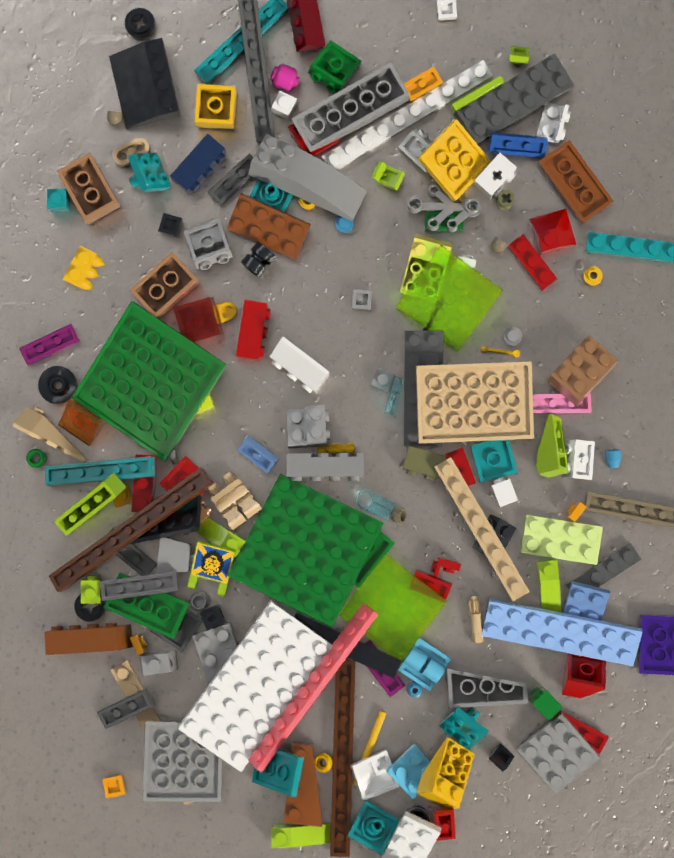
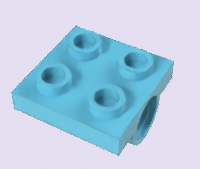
M418 637L398 668V671L431 691L442 677L451 658Z

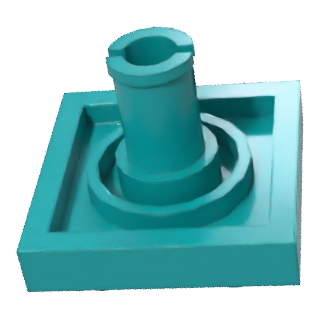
M157 153L132 154L128 157L135 174L129 178L132 187L137 188L140 186L142 192L166 191L171 188Z
M259 179L250 194V197L283 212L286 211L293 196L277 188L276 185L273 186L272 183L268 184Z
M457 707L442 720L439 727L446 734L455 738L461 746L470 750L485 738L489 731L476 721L480 715L478 710L473 714L476 709L470 707L468 712L465 713Z
M365 801L347 837L381 856L400 820L370 802Z

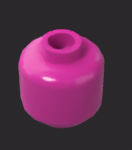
M280 64L274 67L270 80H272L274 87L288 92L292 87H297L299 77H297V70L286 64Z

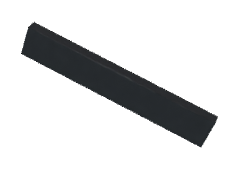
M296 613L294 616L331 644L334 643L341 633L299 613ZM361 641L356 644L347 656L391 678L395 677L402 661Z

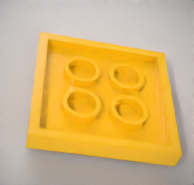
M457 119L453 120L417 158L452 201H456L491 163V160Z

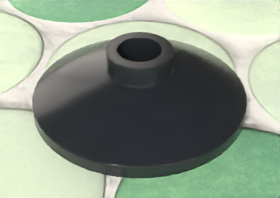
M62 366L49 367L41 374L38 381V389L41 396L53 404H62L69 401L77 388L74 374ZM57 382H61L62 387L60 389H56L55 387Z

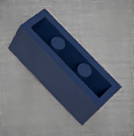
M207 134L170 175L171 179L187 194L194 193L200 187V181L204 177L208 178L213 172L212 168L216 163L220 164L225 159V148Z

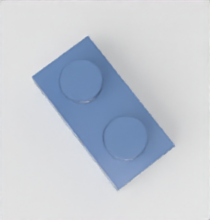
M249 435L237 450L267 474L279 459Z

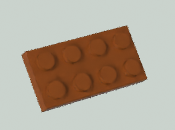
M570 140L538 162L541 169L581 224L614 202Z
M241 193L226 229L255 242L258 241L264 246L296 260L311 224Z

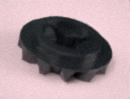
M145 8L132 9L125 17V28L135 38H144L150 35L154 29V17ZM143 18V23L146 24V26L141 25L140 28L137 29V24L135 22H139L140 19Z
M81 594L75 600V612L84 621H95L105 612V602L102 601V598L101 603L92 608V612L88 608H82L86 604H81Z

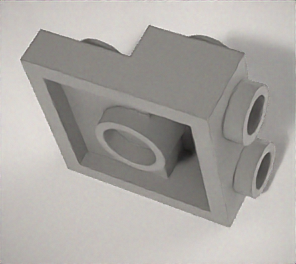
M220 219L184 231L196 269L207 270L212 264L217 262L224 264L229 261V258L233 257Z
M325 405L305 406L306 409L287 410L288 448L327 446L326 440H330V428H326V422H329V410H325Z

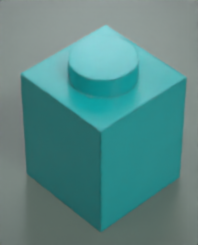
M47 189V209L50 212H70V195L67 189Z

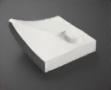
M385 749L350 765L361 800H366L400 787L386 772L392 763Z

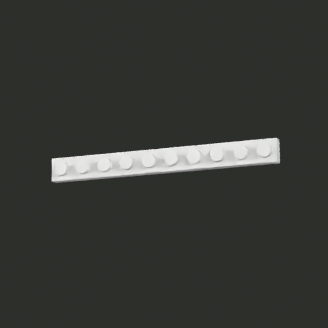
M484 60L321 156L325 163L339 170L491 79L493 75Z

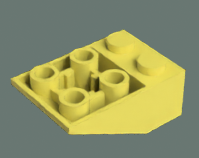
M416 233L400 292L437 302L452 243Z

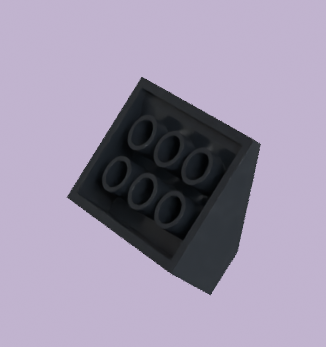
M162 38L142 42L109 56L126 129L181 117Z

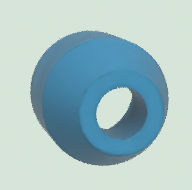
M606 450L608 467L618 468L621 461V450Z
M415 681L410 682L407 685L408 695L413 698L419 697L422 694V686ZM417 688V693H413L412 689Z

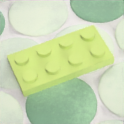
M526 515L520 553L597 565L603 527Z

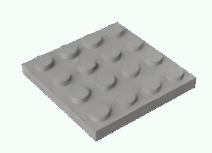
M145 721L142 802H221L222 759L180 731L178 726L181 722Z

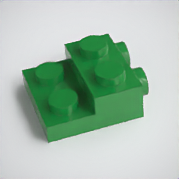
M330 40L310 65L308 74H310V78L314 82L320 81L325 84L329 92L337 93L348 84L351 76L359 68L362 61Z

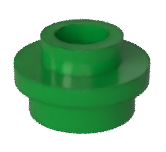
M32 449L28 452L26 460L31 467L39 468L44 465L46 455L40 449ZM35 455H39L40 457L38 462H35L33 460V457Z

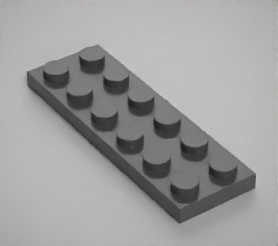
M554 53L457 111V115L473 140L479 144L489 138L491 132L497 133L572 89L575 85Z
M405 331L404 446H442V443H418L415 366L443 365L444 331Z

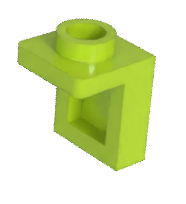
M383 161L378 162L372 174V178L378 184L396 191L405 176L403 171L387 166Z
M87 575L86 579L81 580V604L101 603L100 581H103V579H98L97 575Z

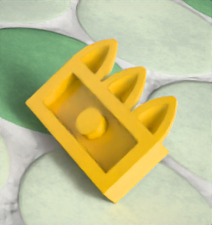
M79 246L63 280L80 289H92L93 286L86 277H99L98 272L92 266H104V261L98 254Z

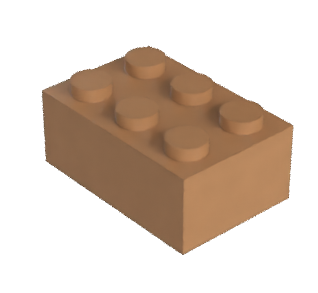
M91 153L57 170L59 177L87 225L121 207Z
M171 252L134 285L130 292L152 315L161 319L200 282L181 260Z
M588 335L550 375L548 382L577 407L611 372L618 359Z

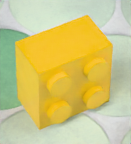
M197 84L194 121L196 127L234 130L237 98L235 86Z

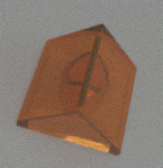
M70 399L58 426L90 446L106 422L75 400Z

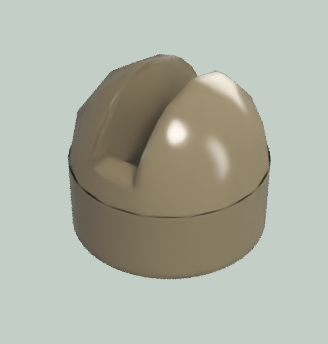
M107 111V120L110 124L117 125L121 122L122 112Z
M496 236L491 242V249L495 253H501L508 246Z
M395 508L391 512L393 514L391 520L395 523L404 524L407 516L406 510Z

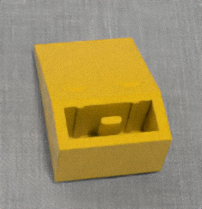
M446 738L422 773L416 793L443 809H459L475 754L452 739Z

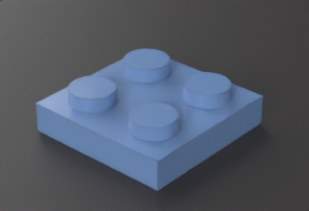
M572 581L562 613L602 620L610 596V590Z

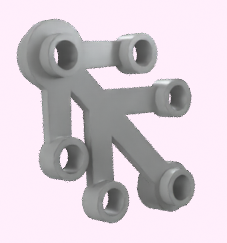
M436 184L429 186L428 194L431 197H436L442 203L423 202L418 196L410 197L407 203V209L411 213H419L421 210L442 211L436 217L428 220L427 227L430 231H436L439 228V224L453 212H461L454 219L447 221V230L455 232L462 221L467 217L478 216L482 209L478 200L468 199L463 194L457 199L461 204L454 203ZM452 223H453V224H455L456 226H455V227H451L449 224H452Z

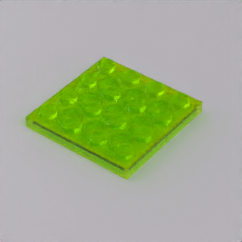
M440 245L396 305V308L428 331H444V342L458 352L503 292V289L447 248Z
M385 554L340 612L339 616L349 623L360 606L365 603L378 616L364 635L389 655L402 660L447 603V600Z

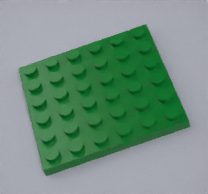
M131 301L79 384L72 399L166 462L227 364Z
M280 473L227 576L333 628L384 523L304 484L290 481L289 477Z

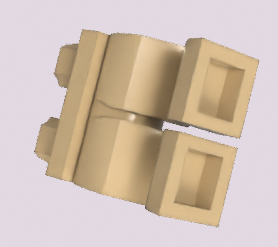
M229 472L222 477L227 487L221 490L215 482L208 488V491L212 496V502L223 518H226L232 531L248 521L246 517L251 519L263 508L253 499V495L243 482ZM237 504L239 507L242 508L243 513L246 515V517L238 511V507L236 506Z

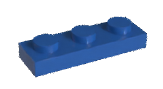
M491 132L488 151L489 153L544 158L548 139L547 137Z

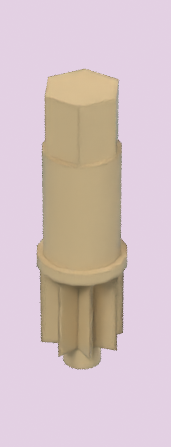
M471 596V600H468L472 643H482L484 641L482 636L481 603L477 596Z

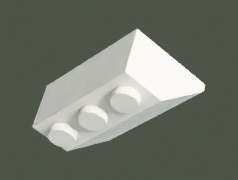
M285 337L281 338L270 355V359L273 360L271 362L273 366L279 370L281 368L285 369L288 372L286 375L293 381L298 379L303 383L301 387L309 393L312 391L316 393L330 375L328 370Z

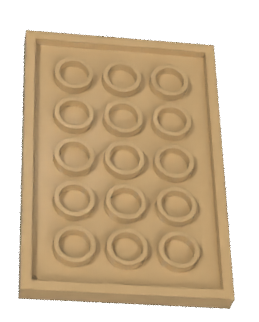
M532 361L415 366L418 443L534 439Z

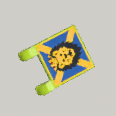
M198 540L187 587L195 589L198 577L220 582L217 595L224 597L229 581L227 575L232 568L236 550Z

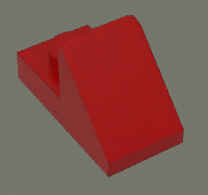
M434 809L435 825L441 827V833L436 841L456 839L454 809Z

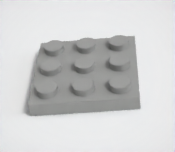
M562 712L517 748L518 752L555 794L600 758L597 751Z

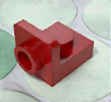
M438 557L437 561L433 560L431 572H434V577H438L441 566L444 567L443 571L454 574L455 570H460L461 564Z

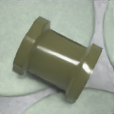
M503 190L499 193L496 199L499 209L508 210L512 207L515 201L513 192ZM506 197H508V202L503 203V198L505 199Z

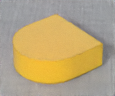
M224 302L216 305L221 324L236 318L238 311L233 303Z

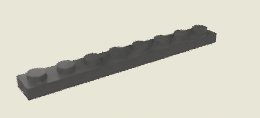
M238 0L256 143L263 141L266 134L275 137L257 0Z

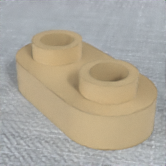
M136 138L114 151V161L117 165L126 167L130 165L128 160L130 155L149 153L150 146L145 139ZM143 146L144 150L139 152L137 148ZM122 155H127L125 160L120 159Z

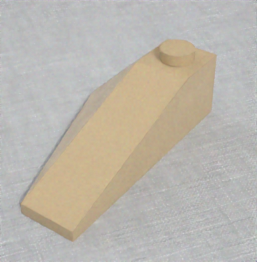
M35 406L32 409L26 407L13 423L12 427L42 440L44 443L56 449L58 448L60 451L84 463L89 461L48 417L42 415L43 410Z

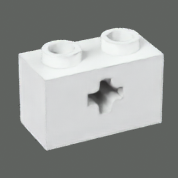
M499 153L475 179L473 185L489 199L493 196L497 197L504 189L502 188L503 184L506 181L510 183L516 176L514 172L517 167ZM500 175L499 179L493 180V176Z

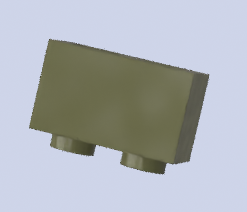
M408 446L402 468L406 469L405 473L417 476V473L424 474L425 479L435 481L436 478L440 479L434 467L445 461L446 456Z

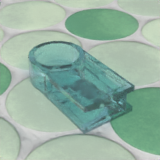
M395 376L384 410L385 414L393 416L403 386V378Z
M367 490L360 491L355 499L359 508L388 520L395 503ZM369 493L371 495L372 503L368 507H362L358 503V496L360 494Z

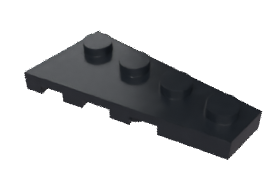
M199 494L130 544L200 531L202 496Z

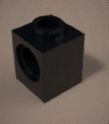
M219 604L199 612L206 630L226 622Z

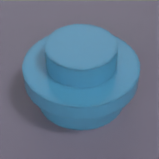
M341 216L336 218L335 227L339 232L347 233L353 229L354 220L352 222Z

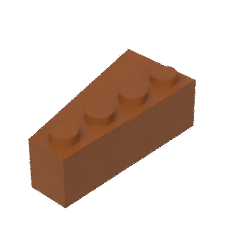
M117 622L105 623V626L87 624L86 628H81V625H70L69 629H63V626H53L50 631L44 632L46 655L119 651L133 647L130 637H132L131 624L117 625Z
M293 741L292 754L304 757L297 796L286 797L284 823L323 827L313 743Z

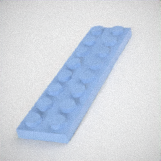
M489 598L482 628V636L629 666H634L642 636L641 628Z

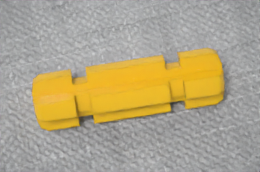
M328 443L325 447H317V452L354 454L355 445L354 443H346V445L344 443Z

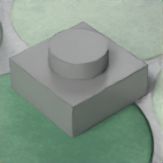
M353 289L352 309L371 310L372 290Z
M378 367L370 385L388 393L395 374Z

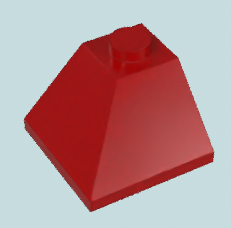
M566 209L529 219L539 255L577 245Z
M567 653L562 680V695L584 698L604 691L606 688V661Z

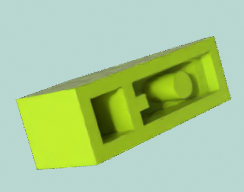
M553 414L548 415L537 453V471L540 475L547 478L569 472L562 418Z
M209 517L200 524V531H195L214 545L236 550L235 558H237L246 542L245 539Z
M555 559L536 561L541 609L561 612L558 561Z
M291 823L272 824L271 848H292L330 843V823H323V827Z

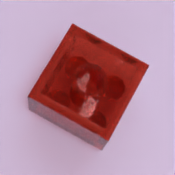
M214 297L173 307L180 333L193 342L224 334Z

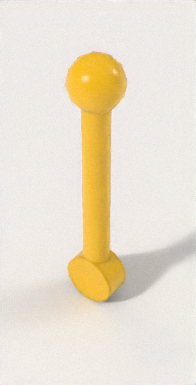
M487 346L481 347L482 353L509 354L515 358L520 356L519 350L508 351L487 348Z

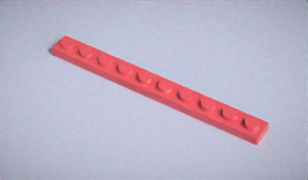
M365 603L360 606L332 644L331 650L321 659V663L310 674L305 685L298 690L296 697L287 705L284 713L275 721L274 726L264 736L257 749L252 752L248 761L258 771L262 772L378 616Z

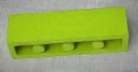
M113 472L64 511L54 523L67 536L116 498L126 486Z

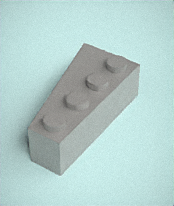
M364 453L286 454V477H290V481H302V477H310V481H321V477H329V481H340V477H348V481H360V477H364Z
M446 669L448 708L528 704L527 684Z

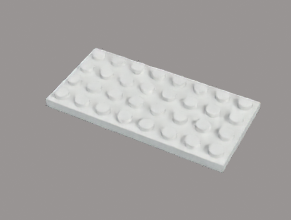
M270 601L179 724L178 729L241 772L249 762L248 759L251 757L252 752L257 749L264 736L269 733L275 721L281 717L287 705L293 701L298 694V690L305 685L310 674L316 670L321 663V659L328 654L333 645Z

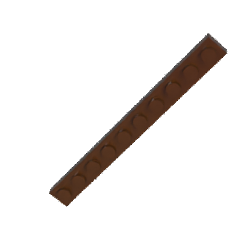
M199 468L50 574L49 578L57 592H62L212 486L213 484L205 470Z
M344 660L336 671L331 857H350V838L347 837V834L351 827L352 769L350 765L353 760L354 660Z

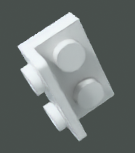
M549 102L546 103L536 136L547 137L548 143L558 145L560 140L563 141L566 129H563L564 122L568 123L571 111H568L569 105L560 106Z
M416 128L410 132L399 145V148L423 171L428 172L417 158L432 141L428 138L429 135L426 131Z
M565 440L569 472L562 474L563 478L592 480L594 441Z

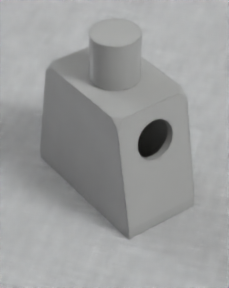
M168 537L160 538L157 574L189 571L190 564H193L195 552H191L192 544Z
M176 650L139 655L143 676L169 673L178 669Z

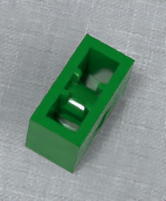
M543 686L540 688L536 687L529 694L531 697L528 700L548 721L563 708Z

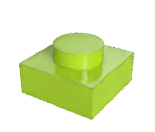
M511 46L509 62L528 64L529 48Z

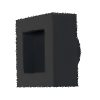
M163 213L158 231L177 237L183 219Z
M500 743L488 759L503 772L508 768L515 756Z

